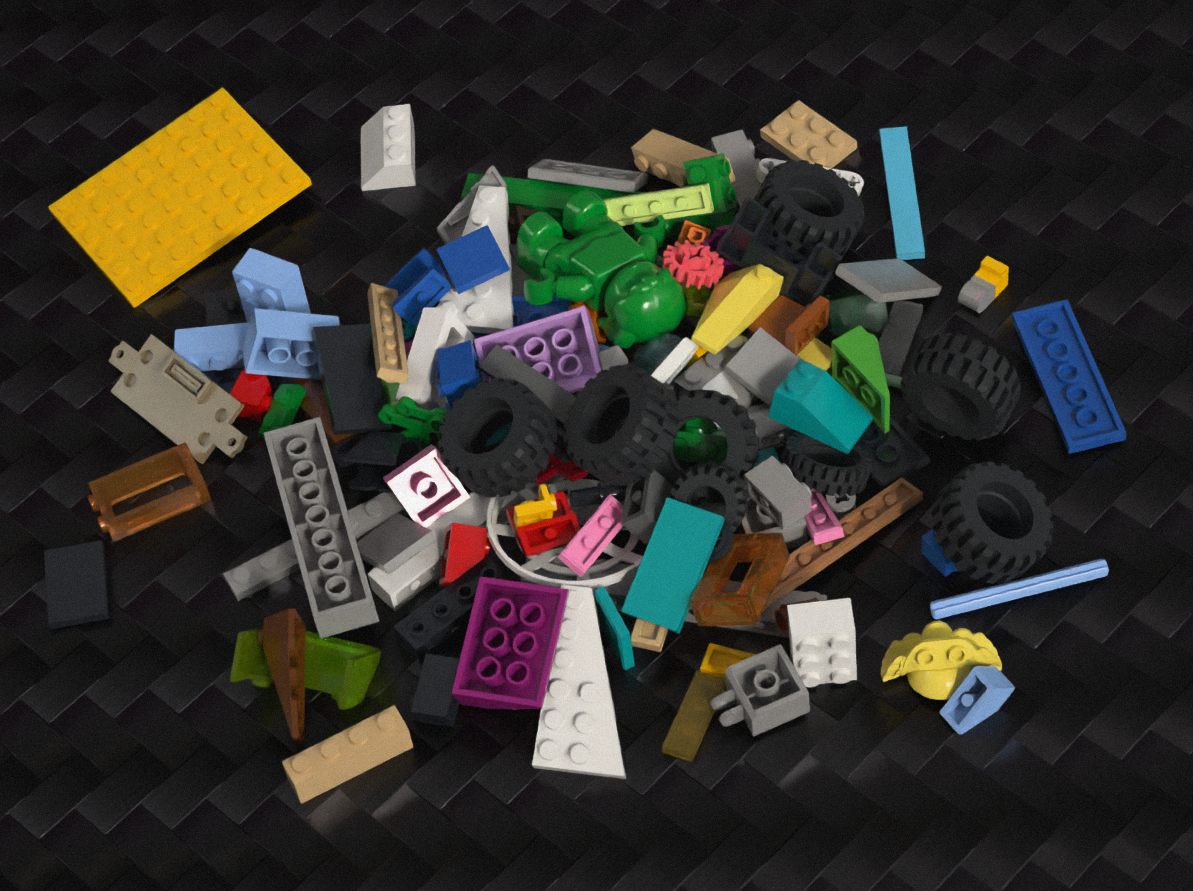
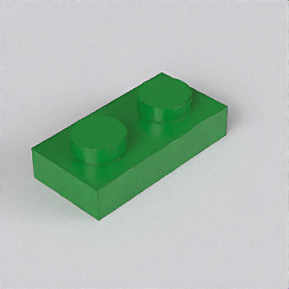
M280 384L258 434L265 439V432L292 425L307 390L300 384Z

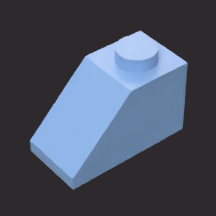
M975 666L939 713L958 734H963L997 712L1014 691L1015 687L996 666Z

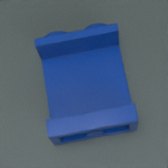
M424 247L384 285V287L398 290V298L391 306L412 327L420 320L423 308H432L453 288L444 266Z

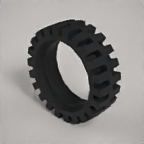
M795 433L793 436H789L786 441L781 463H785L790 468L793 476L799 482H804L809 489H816V493L822 494V491L830 496H834L837 493L839 497H845L846 494L853 496L855 493L859 494L865 489L870 474L872 458L859 445H854L849 454H846L803 433ZM817 461H821V462H825V463H828V464H832V465H834V466L822 464V463H819V462H817Z

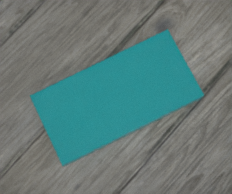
M667 497L621 612L680 633L725 518Z

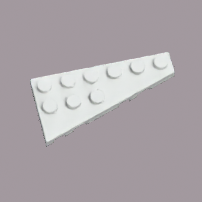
M479 185L462 237L488 225L510 270L460 294L457 293L448 275L453 288L440 299L438 306L450 308L470 332L493 334L514 327L512 265L509 249L510 234L508 230L509 207L508 193L505 187Z
M561 585V588L569 590V596L546 695L540 712L532 766L538 769L626 779L594 591L588 587Z

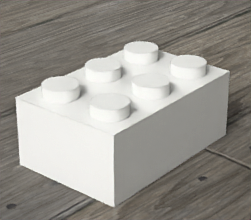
M844 598L787 605L791 662L805 687H815L818 684L834 682L843 684L851 680H857L856 633L851 599Z

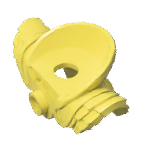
M932 621L925 626L922 635L910 633L903 640H894L886 651L885 658L882 660L881 678L885 682L898 676H904L907 673L909 684L922 696L934 700H948L975 666H996L1001 671L1002 663L996 648L993 647L991 641L982 632L971 633L966 628L952 631L947 623Z

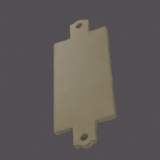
M152 334L139 352L125 341H122L120 345L113 349L108 361L123 372V374L110 392L201 464H204L215 447H218L231 458L241 452L248 437L234 427L232 423L245 407L244 404ZM236 440L235 445L232 446V442Z

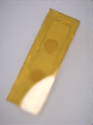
M696 671L663 743V753L693 761L715 712L710 703L712 699L724 692L726 687L725 679Z

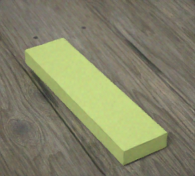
M709 183L603 199L607 205L608 216L621 226L632 225L634 222H652L658 215H662L666 220L712 213L714 211Z

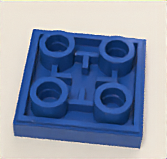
M488 225L437 248V252L458 294L510 270Z

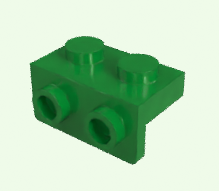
M724 153L684 162L689 186L707 183L710 186L714 211L712 213L695 215V217L726 212L735 208L737 196L734 187L731 186L729 178L731 167L729 161L725 159Z

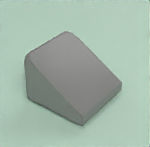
M618 345L599 352L598 357L601 370L607 369L609 371V367L628 364V358Z

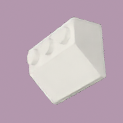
M410 104L382 107L361 127L362 191L416 186L415 132Z

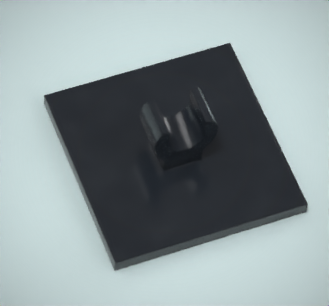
M237 288L205 293L207 326L247 323Z

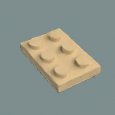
M799 100L760 130L761 138L796 162L806 160L810 164L818 163L826 168H833L857 149V141Z

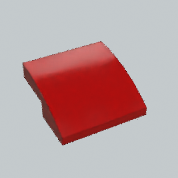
M564 491L554 494L557 510L553 511L551 519L517 529L515 528L513 518L514 508L519 504L506 507V514L526 557L567 546L581 529L575 512H572Z

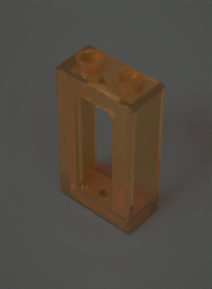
M186 442L88 483L92 492L91 495L87 496L94 512L100 510L101 516L97 517L103 533L109 531L113 542L211 501L206 483ZM185 475L188 477L191 485L115 517L112 506L115 503L179 476Z
M782 533L734 534L735 540L731 546V552L724 555L722 560L711 561L690 600L698 626L757 624L790 558ZM737 562H753L740 588L733 593H722Z

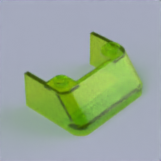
M264 625L238 633L230 676L231 682L236 683L245 679H251L253 685L269 687L270 683H274L264 649L259 645V629L264 628ZM306 630L305 687L332 694L331 698L337 700L336 705L339 706V709L355 708V705L362 703L379 664L381 650L373 646L331 636L320 639L319 633Z

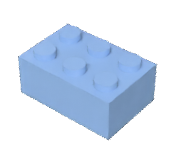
M249 248L232 271L247 323L251 321L254 308L311 314L298 265Z
M254 308L243 345L245 373L322 380L311 331L313 327L340 326L339 317Z

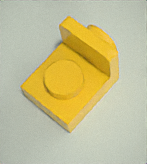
M546 484L539 485V501L528 500L515 506L513 521L516 529L553 517V511L557 510L556 499L553 493H548Z

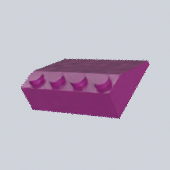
M480 576L452 689V695L461 705L486 709H542L569 596L568 589Z

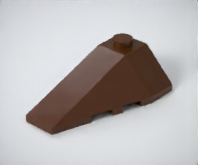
M295 608L264 618V628L259 629V645L264 649L292 738L298 745H304L306 624Z

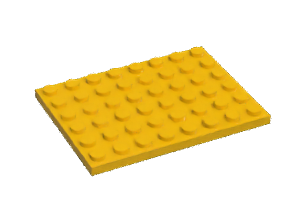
M222 87L58 199L48 208L70 236L131 306L135 308L312 185L309 176Z

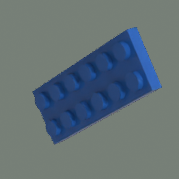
M1068 300L1012 313V322L1068 454L1126 440L1125 428Z

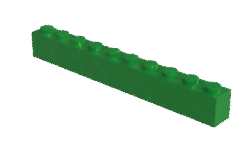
M468 173L461 195V202L470 193V189L476 182L478 183L483 178L484 174ZM501 176L507 185L509 215L517 205L547 212L561 226H563V212L567 202L580 191L590 190L602 200L648 193L640 191L632 193L575 184ZM736 202L735 208L726 212L699 217L692 215L666 219L665 239H677L684 220L710 229V237L716 232L717 227L732 224L738 213V204ZM654 221L641 223V226L645 228L654 227ZM634 224L622 226L627 234L634 235Z

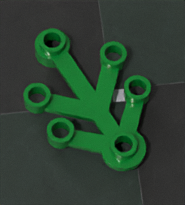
M403 396L397 403L396 408L389 404L383 405L378 413V417L386 424H395L407 428L399 433L403 434L404 438H419L424 450L432 444L431 432L438 434V440H441L439 437L440 426H444L443 418L446 412L450 411L444 408H435L429 411L417 407L415 401L410 397ZM410 415H412V416H414V417H417V418H420V419H423V420H426V421H425V422H421V421H418V420H415V419H411V418H408V417H405V416H410Z

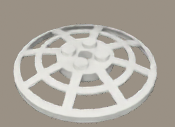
M567 479L547 485L548 493L553 494L568 490L567 501L572 512H575L579 524L584 526L600 504L573 508L569 499L570 491L597 487V483H601V485L609 484L590 479H578L575 482ZM525 485V489L516 493L525 501L537 499L539 490L534 493ZM497 494V497H491L487 509L489 540L497 556L517 575L544 586L561 588V585L595 589L620 582L637 573L643 556L632 553L639 540L633 534L630 535V539L623 549L609 543L602 552L613 558L602 564L589 567L582 577H579L570 568L549 563L560 555L566 546L543 552L539 556H529L527 558L531 561L522 566L518 565L507 556L498 540V535L515 537L510 525L497 524L500 507L507 496L500 497ZM619 501L624 506L625 501ZM624 526L620 529V531L628 530ZM621 561L633 564L618 573L590 580L589 574L608 570ZM543 568L557 574L577 576V581L552 579L533 572Z

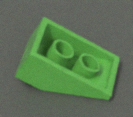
M859 325L832 341V377L873 416L872 421L885 434L889 432L890 394L879 350V342L874 334L868 333Z

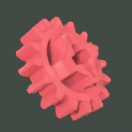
M685 240L683 245L679 242H675L674 247L668 245L661 264H663L662 268H668L672 276L687 288L690 285H695L697 289H700L701 285L710 288L712 283L718 284L724 269L723 258H718L719 254L715 251L710 252V246L700 245V242L691 245L688 240Z

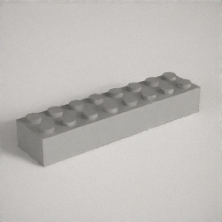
M317 417L265 432L266 445L320 639L379 622L321 418Z

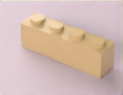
M652 129L631 147L635 158L634 163L639 170L653 174L660 179L668 180L680 187L689 186L684 162L717 154L655 129ZM732 167L729 175L731 183L736 180Z
M395 705L282 761L288 781L302 804L413 748L407 725Z

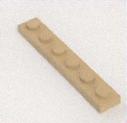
M371 283L367 294L376 375L388 383L398 382L405 384L408 377V367L401 316L391 306L398 298V290Z

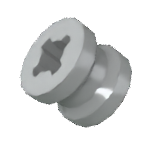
M826 493V501L838 521L856 509V495L849 496L846 494L845 497H839L837 493L834 496L827 495Z

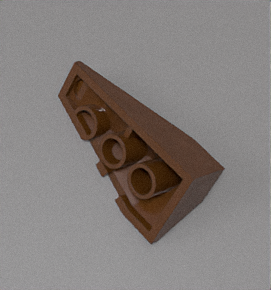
M292 378L285 383L300 384L307 390L298 412L306 421L317 417L321 418L329 448L333 452L341 440L352 435H334L323 383L315 379Z

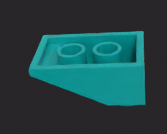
M801 359L775 390L768 416L846 454H849L873 420V416L827 371Z

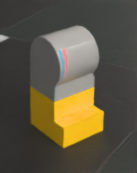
M986 256L981 262V268L974 274L971 281H968L962 287L958 296V302L978 313L984 311L1008 285L1009 267Z

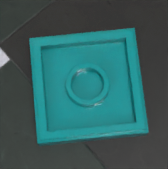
M605 586L599 588L594 593L599 625L622 668L627 670L635 666L630 633Z

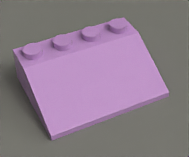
M585 306L474 339L479 364L496 345H499L571 394L582 391L585 388L584 384L590 378H596V374L602 371L598 357L599 346L593 322ZM481 371L483 381L490 383L492 378Z

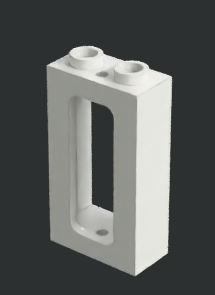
M441 305L436 306V308H423L407 359L408 377L405 384L400 383L395 398L398 402L401 397L407 396L415 401L417 407L429 411L435 408L446 409L445 403L448 401L446 397H440L436 381L439 380L434 363L438 362L437 350L469 340L473 344L475 337L450 308ZM414 417V418H415L416 420H418V421H421V422H425V421H426V420H423V419Z

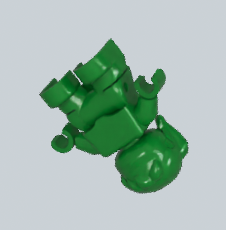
M583 190L575 194L567 202L563 212V228L577 238L572 240L565 239L562 226L547 212L540 211L534 213L521 225L517 237L518 267L532 279L540 278L539 282L532 279L524 281V297L528 303L545 305L550 303L556 294L558 299L583 302L595 311L605 308L608 317L598 319L597 325L604 330L610 342L624 349L631 347L633 343L648 344L655 342L672 333L680 325L681 321L686 319L689 312L685 304L684 292L680 282L672 276L668 268H660L655 264L658 259V249L663 246L665 241V219L662 215H658L654 219V227L645 228L641 226L640 222H634L633 239L623 230L619 223L614 222L608 216L607 205L600 197L590 190Z

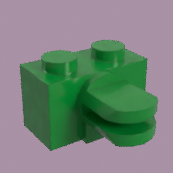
M696 418L686 422L679 429L674 442V450L678 461L695 463L703 461L704 464H707L711 460L716 461V465H721L727 457L728 442L723 430L713 429V421L705 418Z

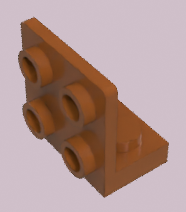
M781 295L748 327V333L753 335L761 327L797 356L828 325L830 301L819 296L812 304L809 303L806 307H803Z

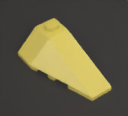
M761 264L727 275L715 285L691 340L713 354L718 353L746 330L779 297L784 277Z

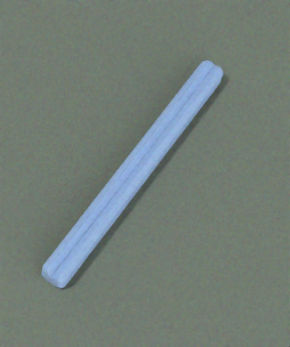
M1101 558L932 601L930 603V612L933 619H940L1105 577L1109 572L1106 560Z

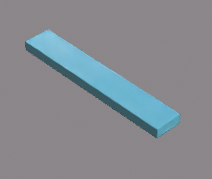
M907 126L879 129L896 258L901 260L925 258Z

